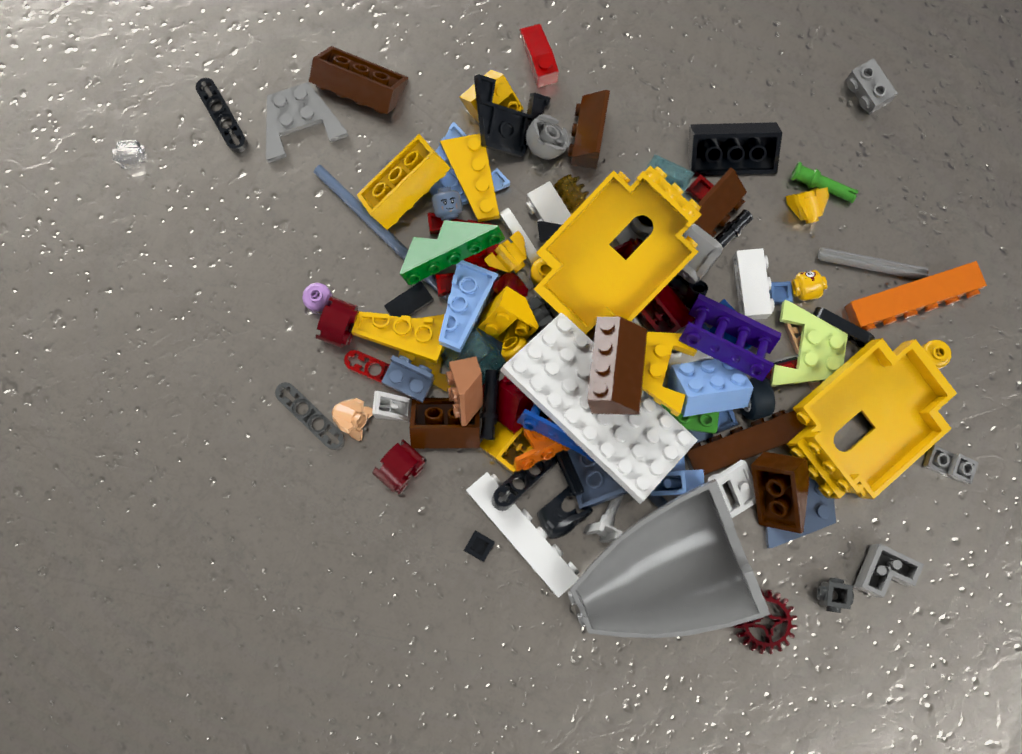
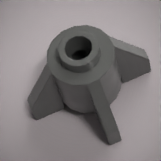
M535 294L527 301L539 325L533 334L542 331L555 319L550 309L547 308L545 300Z

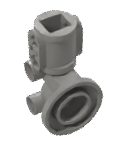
M637 216L615 238L618 245H621L630 238H639L644 242L652 233L653 227L642 226ZM693 223L682 236L684 238L690 236L698 244L695 248L698 253L678 274L688 282L695 284L703 278L722 254L723 247L715 238Z

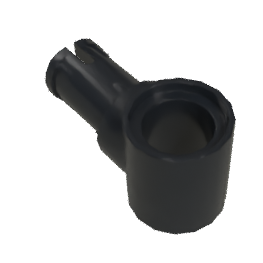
M678 274L668 283L669 286L679 291V295L683 297L684 305L688 308L692 307L699 293L706 296L708 291V285L704 281L700 280L692 284Z

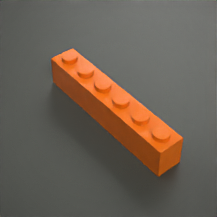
M977 261L851 301L844 308L851 323L866 331L875 329V325L883 323L884 326L896 322L898 317L904 316V319L917 315V311L922 309L925 312L937 309L939 307L938 304L945 302L946 305H950L960 301L959 297L966 295L968 299L981 294L979 290L986 287L987 284Z

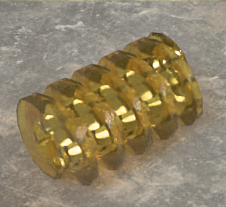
M570 174L558 180L553 187L558 191L560 198H563L564 204L568 205L567 209L573 214L586 200L589 191L581 192L585 185L583 183L577 185L576 183L580 180V177L573 178Z

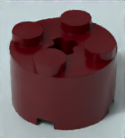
M331 296L329 298L332 301L331 305H325L320 316L317 330H320L321 333L320 335L316 334V339L343 348L345 345L350 346L354 337L351 331L359 314L358 306Z
M403 439L401 440V445L399 443L395 444L380 460L383 465L380 469L375 467L372 474L393 493L401 494L408 486L407 482L410 477L416 478L424 469V457Z

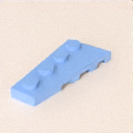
M464 260L456 264L446 314L444 315L440 332L439 345L459 353L461 352L493 290L494 282L499 278L497 273Z

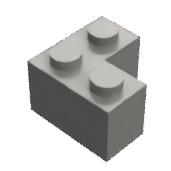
M871 544L854 588L873 597L884 598L891 580L904 586H916L924 564L882 544Z

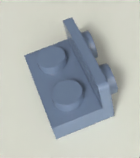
M392 355L390 359L391 364L381 383L423 403L435 380L434 374L431 373L432 370L424 365L417 367L411 364L412 361L405 356L399 355V357Z

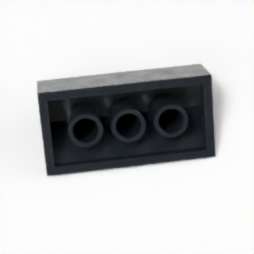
M777 122L690 124L688 139L690 176H699L700 174L724 175L731 167L737 175L777 174L782 131Z

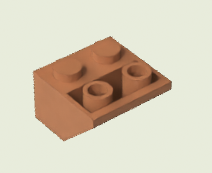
M476 357L449 362L450 371L446 372L448 385L451 386V388H447L449 401L454 402L452 405L454 417L459 418L461 426H466L483 405L482 372Z

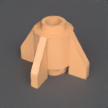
M358 398L345 400L334 406L332 419L341 431L348 433L353 439L361 441L363 436L362 428L365 426L367 418L373 416V409L365 407L364 401Z

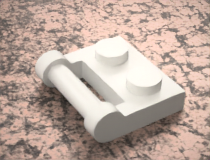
M740 460L721 473L713 474L708 478V482L716 479L731 518L756 504L753 477L747 462ZM726 482L736 502L733 505L730 504L722 485Z

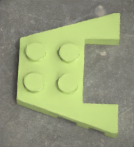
M784 300L779 321L802 326L796 369L779 365L772 367L771 387L825 381L844 364L848 334L792 302Z

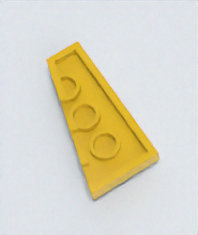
M480 134L441 140L440 145L454 170L477 222L499 219L487 150L481 146Z

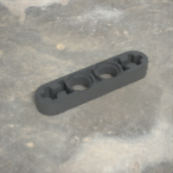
M287 382L277 386L275 390L276 398L325 446L331 450H339L345 444L344 434L303 394ZM284 388L286 390L291 388L289 393L296 399L293 403L286 396L282 398L283 393L281 391ZM302 402L307 403V413L303 415L298 414L296 411L297 405ZM316 418L324 420V427L321 430H314L312 427V422ZM327 430L334 436L339 434L338 440L340 442L337 445L335 443L329 444L331 439L324 434Z

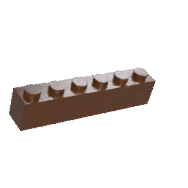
M785 410L772 414L773 419L764 421V418L751 422L752 427L743 429L740 426L729 431L731 435L724 438L719 434L709 438L710 443L703 446L698 442L684 455L689 470L703 469L705 476L733 465L740 460L749 459L787 444L806 425H803L797 419L795 411L785 413Z

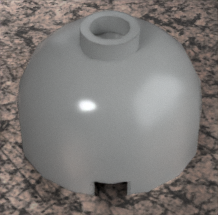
M541 114L528 127L526 142L535 156L548 160L554 159L563 154L570 145V135L565 127L561 129L557 125L559 121L556 118Z

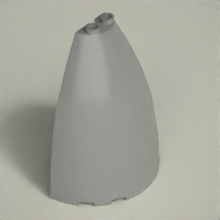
M716 479L676 497L638 520L617 537L590 564L571 587V591H568L572 605L576 604L579 607L580 612L577 613V617L581 627L586 626L590 634L634 638H664L689 636L722 629L770 615L755 574L748 563L735 531V525Z

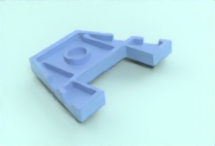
M453 122L442 140L467 135ZM439 143L436 152L451 169L431 187L429 192L434 196L438 193L439 188L451 187V190L459 192L462 205L468 203L466 195ZM498 168L491 173L495 192L510 186V181Z

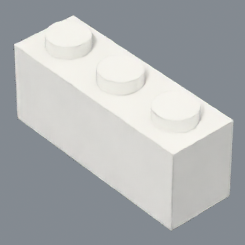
M763 248L738 250L732 258L739 312L753 320L767 319L774 311V300L770 298L769 290H771V278L767 277L766 271L769 264L768 257L764 255Z

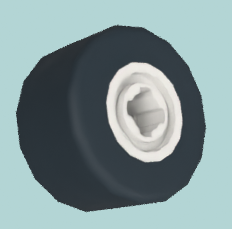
M750 378L749 380L754 388L748 407L740 408L742 414L749 420L772 415L776 402L773 388L766 378L763 382L756 378Z

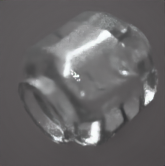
M138 140L118 141L116 149H112L113 162H118L121 169L141 168L143 163L147 161L145 146L141 145Z

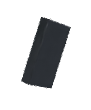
M420 281L385 304L384 307L390 316H411L434 301V299Z

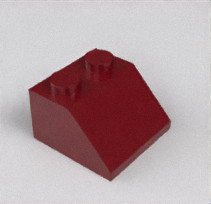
M504 376L498 384L497 421L515 434L523 427L522 424L517 423L518 418L525 409L531 411L534 402L511 380Z

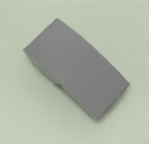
M933 445L927 451L923 467L947 477L972 484L979 462L961 454H953Z

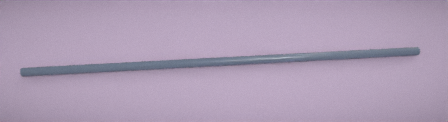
M318 165L314 169V173L389 247L405 260L408 249L389 230H386L368 213L366 208L322 165ZM434 274L423 279L438 293L436 276ZM450 293L441 297L448 302ZM478 318L473 328L501 355L503 343L477 328L480 322ZM650 493L647 497L657 508L668 503L663 496H651Z

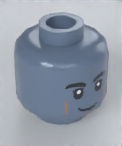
M451 187L439 188L438 193L432 197L436 217L441 218L442 221L459 218L458 214L462 213L463 207L458 191L451 190Z

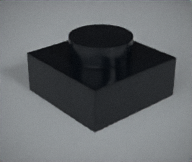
M475 530L464 551L484 562L495 541Z

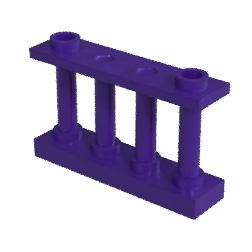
M699 293L688 313L696 318L694 324L690 322L687 324L678 341L763 382L774 363L765 359L766 353H771L780 340L782 333ZM704 322L716 328L715 334L702 328ZM727 333L736 337V344L723 339L724 334ZM745 343L758 348L757 353L754 354L745 350Z

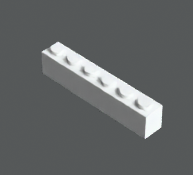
M486 472L466 490L467 493L559 598L579 579L577 576L579 573L578 569L571 562L567 564L561 558L564 553L556 544L551 546L547 542L546 538L548 535L540 526L534 527L530 522L533 518L525 509L520 510L515 503L505 511L494 508L491 501L492 496L503 483L495 474L490 476ZM508 491L503 497H499V502H506L511 493Z

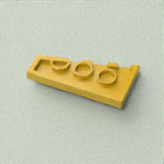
M359 311L351 331L354 336L434 363H438L444 346L439 345L443 320H434V318H411L405 315L399 317Z

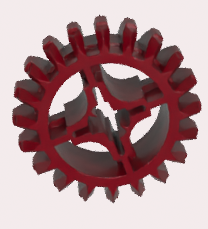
M761 590L765 602L773 604L779 610L781 616H773L771 613L765 616V618L775 620L769 621V624H766L767 627L756 623L761 622L762 617L735 625L733 628H741V631L737 632L736 636H745L741 643L743 645L750 643L749 650L754 651L758 646L759 654H764L765 648L768 654H773L774 648L781 652L782 646L780 643L789 646L790 643L786 638H795V635L790 630L798 628L797 625L791 624V620H796L797 616L789 614L794 610L793 606L785 607L789 601L787 598L780 601V593H775L772 597V590H766L764 596ZM782 624L779 634L772 639L774 627ZM757 627L761 632V636H764L765 642L757 640L751 634L749 628Z

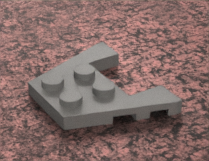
M308 82L267 95L266 159L268 163L287 157L281 136L320 123H324L330 142L348 137L347 130Z

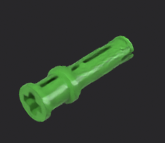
M802 162L796 164L790 177L792 181L798 180L807 184L808 188L816 187L822 189L828 187L830 194L850 203L854 202L857 197L855 194H858V190L821 175L818 169L812 170L802 165Z

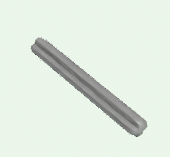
M823 247L819 249L817 259L821 261L917 280L928 277L929 269L925 267Z

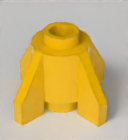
M828 187L787 195V205L800 220H805L806 224L819 221L818 217L823 216L829 198Z
M519 231L510 237L513 241L512 243L507 239L498 245L494 250L497 256L492 252L484 259L490 267L508 273L514 270L517 273L526 266L524 263L527 259L525 241Z

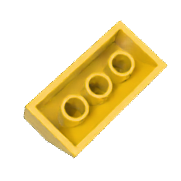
M418 134L357 194V197L368 213L388 230L423 195L427 194L431 187L439 179H442L451 168L429 143Z

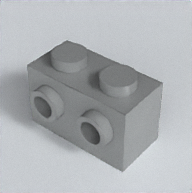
M874 58L852 70L846 79L848 88L855 93L859 99L860 106L866 109L869 115L891 103L898 94Z

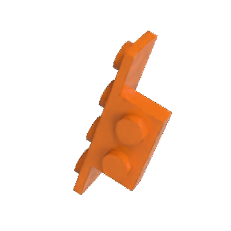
M524 429V436L531 445L532 450L514 458V469L516 472L522 469L528 470L535 463L543 459L549 460L556 453L562 450H570V448L536 431Z

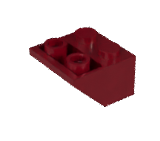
M666 285L636 316L648 332L679 333L686 328L689 322L695 321V318L688 314L689 310L669 285Z

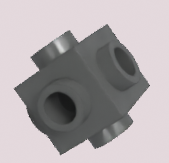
M830 578L829 582H821V586L817 589V599L820 600L819 605L827 606L826 611L841 613V609H851L854 600L853 585L844 584L843 579Z

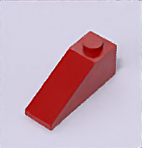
M541 24L521 28L520 34L537 88L558 83L559 70Z

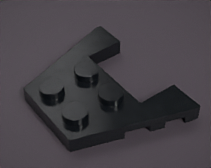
M480 74L474 75L481 146L516 157H523L528 147L526 131L532 121L543 114L545 106L549 105L551 98L535 92L530 93L526 114L493 103L496 80Z

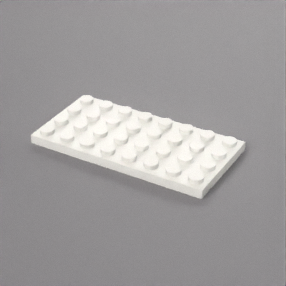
M560 313L503 365L500 371L641 504L698 440L667 410L653 401L654 398L643 390L640 415L592 414L587 402L594 342L568 317Z

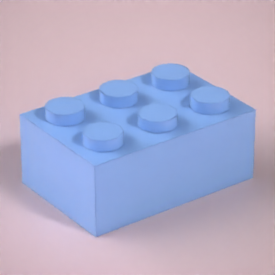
M717 359L671 365L667 382L669 389L685 394L681 410L683 417L748 407L754 388L745 373Z

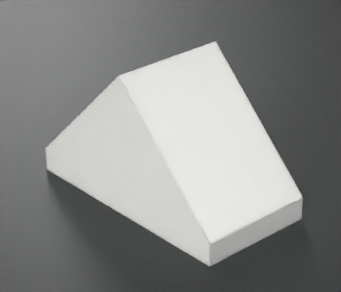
M375 391L372 414L376 419L410 421L412 399Z

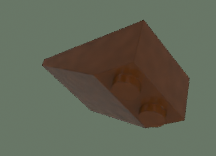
M763 452L751 464L759 525L802 534L804 532L809 488L807 458Z

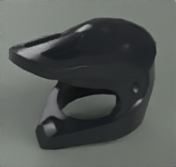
M569 486L537 512L542 529L546 532L549 539L561 538L567 535L593 512L592 508L577 513L576 509L570 512L563 511L561 507L562 502L566 497L573 496Z

